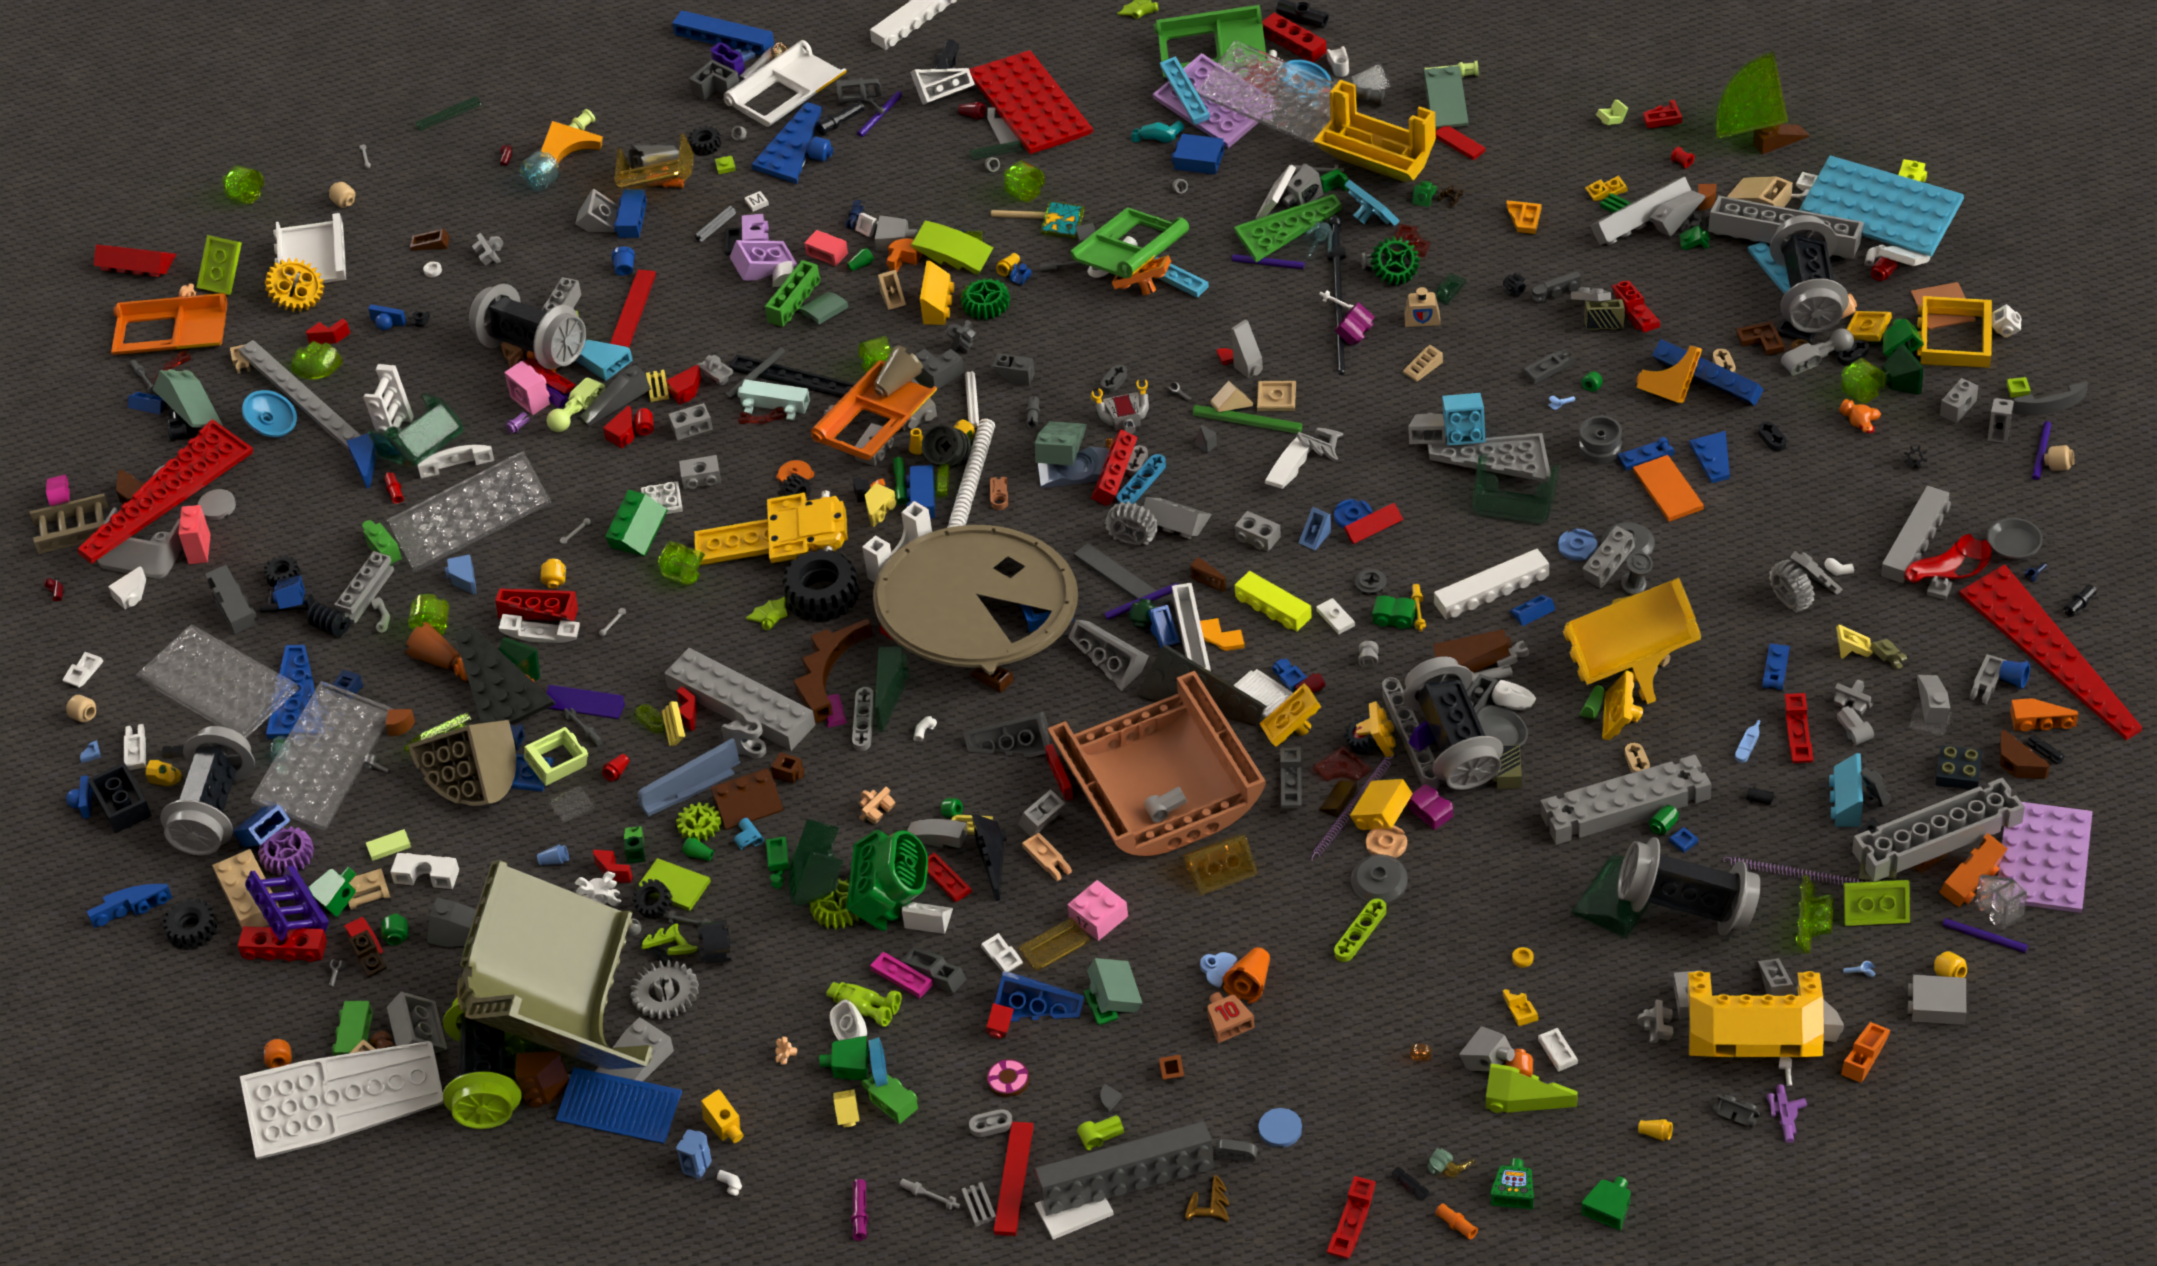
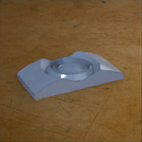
M1088 447L1077 453L1073 466L1038 463L1041 488L1096 482L1109 449Z

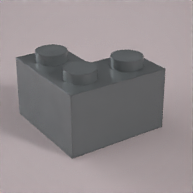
M711 59L689 78L691 93L702 100H706L715 91L724 95L725 92L739 83L738 72Z
M926 349L915 354L923 365V371L917 377L931 388L935 386L938 390L964 373L963 359L952 349H949L937 358Z

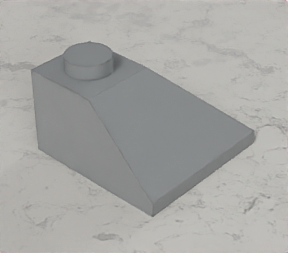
M592 189L578 211L575 224L587 232H615L614 221H617L616 212L620 206L597 190Z

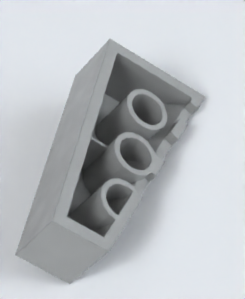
M1076 620L1068 637L1084 654H1087L1093 660L1092 662L1105 672V675L1117 684L1121 691L1143 671L1149 657L1089 621Z

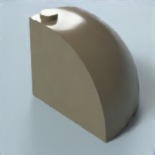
M509 720L468 725L408 744L410 754L417 769L420 768L425 776L424 780L437 793L452 802L468 806L494 803L501 800L512 786L516 771V750Z

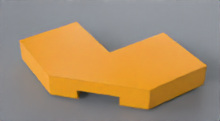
M1218 618L1200 621L1204 641L1211 642L1224 651L1244 648L1241 630L1221 633Z

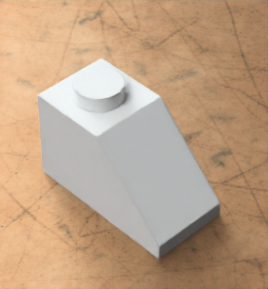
M139 566L108 586L112 598L125 610L135 606L142 598L146 583L142 567Z

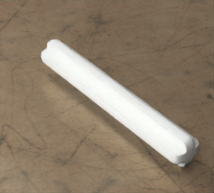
M967 371L965 373L968 419L973 427L977 428L979 416L975 373Z

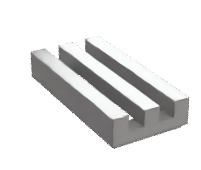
M982 1182L978 1183L976 1187L971 1185L970 1189L966 1190V1187L961 1189L975 1227L996 1220V1215ZM977 1191H980L982 1194V1197L990 1214V1217L988 1218L985 1214ZM972 1193L982 1220H978L968 1194Z

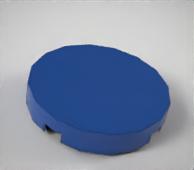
M1355 499L1344 500L1336 506L1334 520L1337 525L1344 528L1372 514V509L1369 504L1362 500L1360 502L1355 501Z

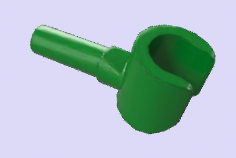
M785 869L779 870L776 874H771V886L779 889L784 884V878L781 876Z

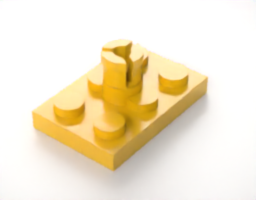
M1626 670L1605 692L1602 739L1611 740L1620 733L1626 724L1628 725L1631 721L1637 723L1642 717L1643 708L1633 704L1634 673Z
M1304 683L1259 724L1270 742L1277 747L1293 731H1296L1300 736L1306 735L1309 732L1308 729H1311V724L1306 720L1316 714L1321 705L1310 688Z

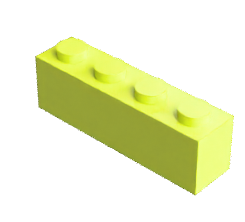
M1251 571L1235 584V597L1240 602H1246L1255 611H1261L1267 614L1271 620L1281 622L1287 629H1293L1297 632L1312 618L1311 605Z

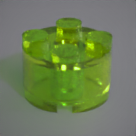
M1023 160L1013 164L1003 174L1006 192L1026 202H1030L1041 193L1039 190L1045 184L1043 171Z
M236 165L230 169L227 175L223 176L222 183L229 199L253 204L262 195L260 191L261 186L264 187V178L259 171Z
M886 336L867 340L859 344V358L863 357L864 363L861 365L865 373L879 360L886 362L893 347L890 348Z
M1860 358L1843 369L1841 386L1843 392L1860 402L1868 403L1879 395L1877 392L1880 387H1884L1886 376L1880 368Z
M432 594L416 596L415 600L411 601L409 627L414 631L417 626H424L423 622H428L441 635H444L448 623L449 603L443 598L442 601L436 599L437 596Z

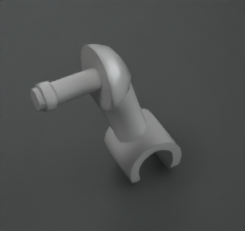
M378 597L371 602L374 610L379 609L381 613V619L377 623L376 629L378 632L383 633L388 628L390 614L385 608L383 600Z

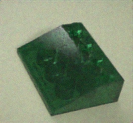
M1611 855L1570 913L1627 939L1651 903L1646 902L1641 911L1635 912L1632 910L1630 901L1619 898L1618 881L1625 856Z

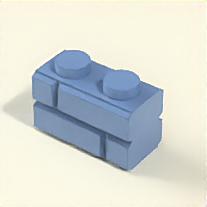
M687 1130L682 1137L683 1140H680L676 1149L682 1172L698 1179L703 1176L706 1171L705 1168H708L712 1162L710 1149L707 1144V1136L703 1132Z

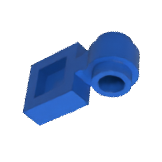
M1286 658L1279 659L1272 666L1273 672L1279 676L1280 681L1291 692L1295 690L1294 686L1307 678L1296 665L1292 667Z

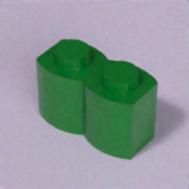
M1377 596L1372 612L1373 624L1381 627L1386 625L1395 626L1399 629L1412 628L1416 613V601L1409 598L1396 599L1390 596Z

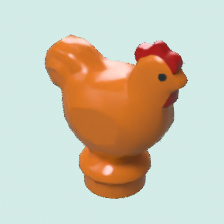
M1845 399L1839 408V412L1843 416H1848L1849 422L1853 426L1860 428L1868 434L1874 433L1875 427L1870 422L1880 418L1881 413L1878 409L1870 408L1864 404L1855 405L1853 400L1850 401L1848 399Z

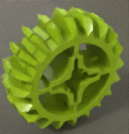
M840 877L837 881L831 879L829 883L823 881L822 887L817 886L816 891L812 892V898L809 901L810 912L820 926L825 924L828 929L833 925L836 930L838 925L845 928L846 923L852 926L853 920L859 921V916L846 909L849 889L848 878L845 881H842Z

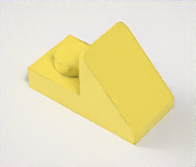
M1842 625L1836 626L1841 659L1845 658L1851 651L1865 657H1869L1873 653L1870 649V638Z

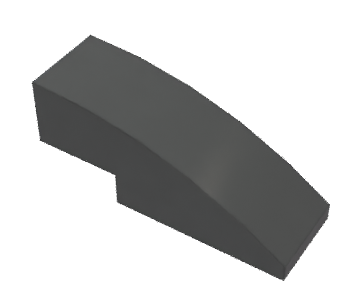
M915 947L901 960L902 963L932 979L934 985L953 994L967 980L961 967L946 963L943 956Z

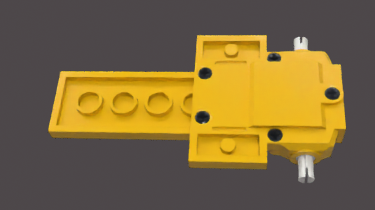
M822 491V498L806 501L805 493L767 499L768 519L695 531V562L699 566L769 554L771 563L797 559V556L807 554L809 548L812 551L823 549L824 551L833 550L836 552V549L842 547L844 541L848 540L847 516L843 501L839 502L836 496L829 497V491Z

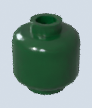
M1140 598L1139 602L1132 603L1129 619L1133 622V626L1148 628L1152 624L1148 611L1156 608V606L1151 604V600Z

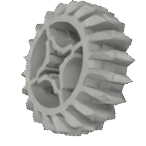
M1129 501L1126 504L1123 502L1115 504L1109 510L1105 522L1106 529L1109 530V535L1114 536V540L1118 539L1120 542L1140 545L1141 543L1148 545L1154 539L1158 526L1154 514L1150 513V509H1144L1143 505L1138 506L1136 503L1131 504Z
M1788 559L1775 564L1771 571H1769V579L1777 598L1796 613L1812 605L1815 593L1812 590L1811 580L1808 579L1803 568H1800L1798 563Z

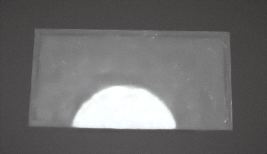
M1235 40L1198 88L1197 93L1202 98L1315 147L1316 144L1313 140L1331 120L1329 92L1336 83Z
M524 451L387 520L415 573L551 504V501Z
M192 624L136 674L138 679L214 724L232 729L245 738L255 731L299 689L297 683Z
M321 681L253 794L251 803L260 807L279 804L289 818L326 831L363 767L366 755L371 753L386 727L388 710L394 708Z

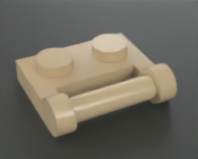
M381 868L355 876L349 883L356 890V893L348 902L351 910L356 909V906L374 900L390 898Z

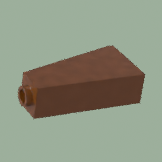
M1502 629L1435 643L1433 646L1435 658H1454L1459 665L1465 666L1475 673L1497 663L1499 660L1509 657V648H1512L1510 636L1506 637L1505 631Z

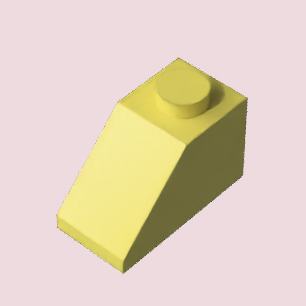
M855 1089L833 1093L838 1125L843 1124V1127L856 1125L855 1122L859 1121Z

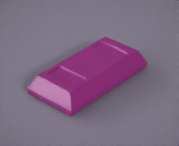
M839 694L827 696L833 711V715L828 716L826 719L827 727L847 724Z

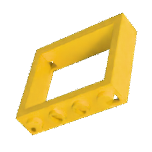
M1923 296L1922 305H1918L1917 313L1921 315V317H1918L1917 329H1921L1918 333L1924 342V345L1917 349V357H1920V364L1990 368L1992 300ZM1927 314L1982 317V352L1927 349Z

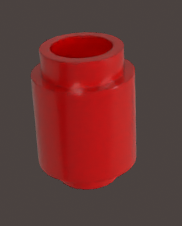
M1881 257L1872 267L1871 276L1877 281L1886 280L1897 268L1896 261Z
M647 408L639 409L634 416L635 431L639 435L646 436L654 431L653 414Z

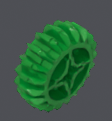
M1395 236L1391 238V241L1388 238H1385L1384 242L1379 241L1378 246H1375L1374 252L1371 253V258L1373 259H1371L1370 264L1374 265L1372 271H1377L1376 277L1382 276L1381 282H1384L1385 279L1388 280V285H1391L1392 281H1394L1396 286L1399 284V280L1402 284H1405L1406 280L1411 281L1412 276L1417 274L1416 270L1420 266L1418 264L1420 258L1416 257L1418 251H1413L1415 246H1409V240H1406L1405 243L1402 242V237L1398 241H1396ZM1382 253H1384L1387 260L1385 266L1381 262ZM1405 256H1407L1409 260L1408 269L1405 267V263L1403 262Z
M984 277L983 280L977 279L976 282H970V285H965L960 300L963 311L967 315H971L972 319L977 316L978 320L984 317L987 321V318L990 316L994 319L995 315L1000 316L1001 312H1006V308H1009L1010 294L1004 283H1000L999 280L993 281L992 278L986 280Z

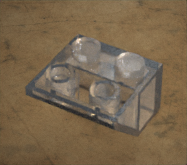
M1983 874L1979 876L1976 905L1981 911L1984 910L1990 916L1991 921L1995 925L1998 924L2002 929H2005L2024 917L2027 892L2014 879Z

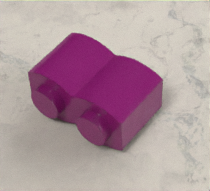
M1358 302L1349 310L1334 331L1349 345L1355 342L1358 344L1365 336L1363 334L1364 331L1367 332L1374 323L1372 321L1375 316Z
M1426 784L1413 792L1407 802V807L1434 830L1453 817L1452 803L1440 797L1435 788Z

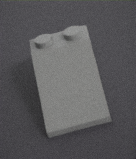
M639 1017L625 1030L613 1048L640 1045L652 1046L653 1055L647 1067L612 1070L598 1067L595 1072L644 1081L674 1052L671 1037Z

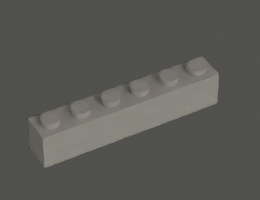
M1685 177L1676 179L1591 224L1590 227L1600 245L1605 243L1607 246L1617 242V237L1621 236L1624 238L1632 234V229L1639 230L1645 227V222L1649 220L1652 222L1650 216L1661 204L1691 191V188Z
M1931 486L1926 487L1882 563L1881 576L1901 583L1905 582L1904 574L1906 569L1913 562L1921 559V552H1925L1928 548L1929 538L1933 539L1936 533V526H1940L1943 521V513H1947L1950 509L1949 492Z

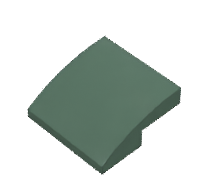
M826 292L798 310L808 319L812 318L820 325L847 309L848 302L835 293Z

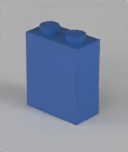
M1182 134L1180 141L1176 142V152L1172 153L1171 162L1174 163V169L1216 174L1224 153V139Z
M279 804L265 806L235 828L233 834L243 847L258 846L291 820Z

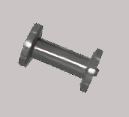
M1635 552L1628 556L1626 567L1629 573L1623 575L1620 582L1623 592L1629 595L1645 591L1647 581L1644 575L1650 573L1653 567V561L1648 554Z

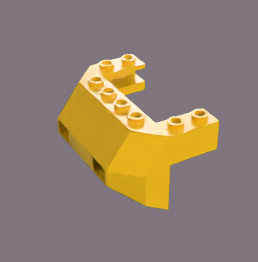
M1339 80L1329 92L1331 120L1313 142L1318 148L1339 160L1402 182L1414 181L1425 167L1436 140L1435 112L1419 106L1418 117L1412 115L1409 118L1408 130L1358 113L1356 85Z
M1812 971L1798 973L1799 987H1797V996L1791 994L1785 996L1769 994L1763 996L1747 994L1741 996H1729L1726 994L1712 996L1710 972H1688L1689 1055L1711 1057L1823 1056V992L1820 973Z

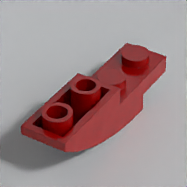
M1629 280L1612 285L1616 299L1623 300L1625 314L1636 330L1641 329L1644 333L1660 328V320L1645 305L1644 297Z

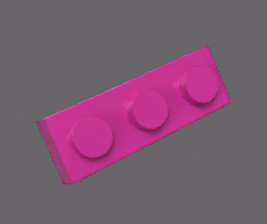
M882 952L870 965L871 971L919 999L933 985L932 979L885 952Z

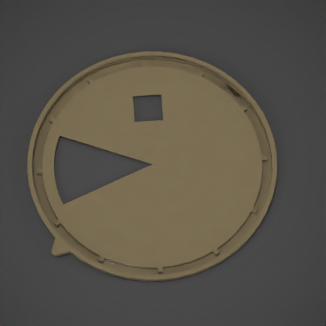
M962 525L930 532L910 541L897 550L879 571L873 590V603L875 613L883 629L897 644L909 652L944 665L968 668L981 667L988 675H991L997 666L1030 657L1051 645L1064 633L1076 612L1078 587L1068 563L1058 552L1043 541L1023 532L1005 527ZM1007 556L1026 566L1012 578L993 569ZM976 594L1051 610L1052 612L1044 624L1036 631L1019 641L1011 643Z

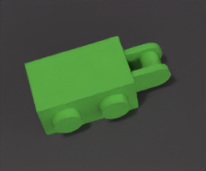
M367 520L362 524L367 546L372 552L375 551L390 556L391 563L389 565L402 559L398 544L381 523L375 525L373 521Z
M871 1073L867 1080L861 1081V1084L868 1091L870 1101L894 1121L901 1124L918 1109L917 1096L913 1091L905 1089L898 1079H893L887 1074L888 1084L877 1087L873 1073Z

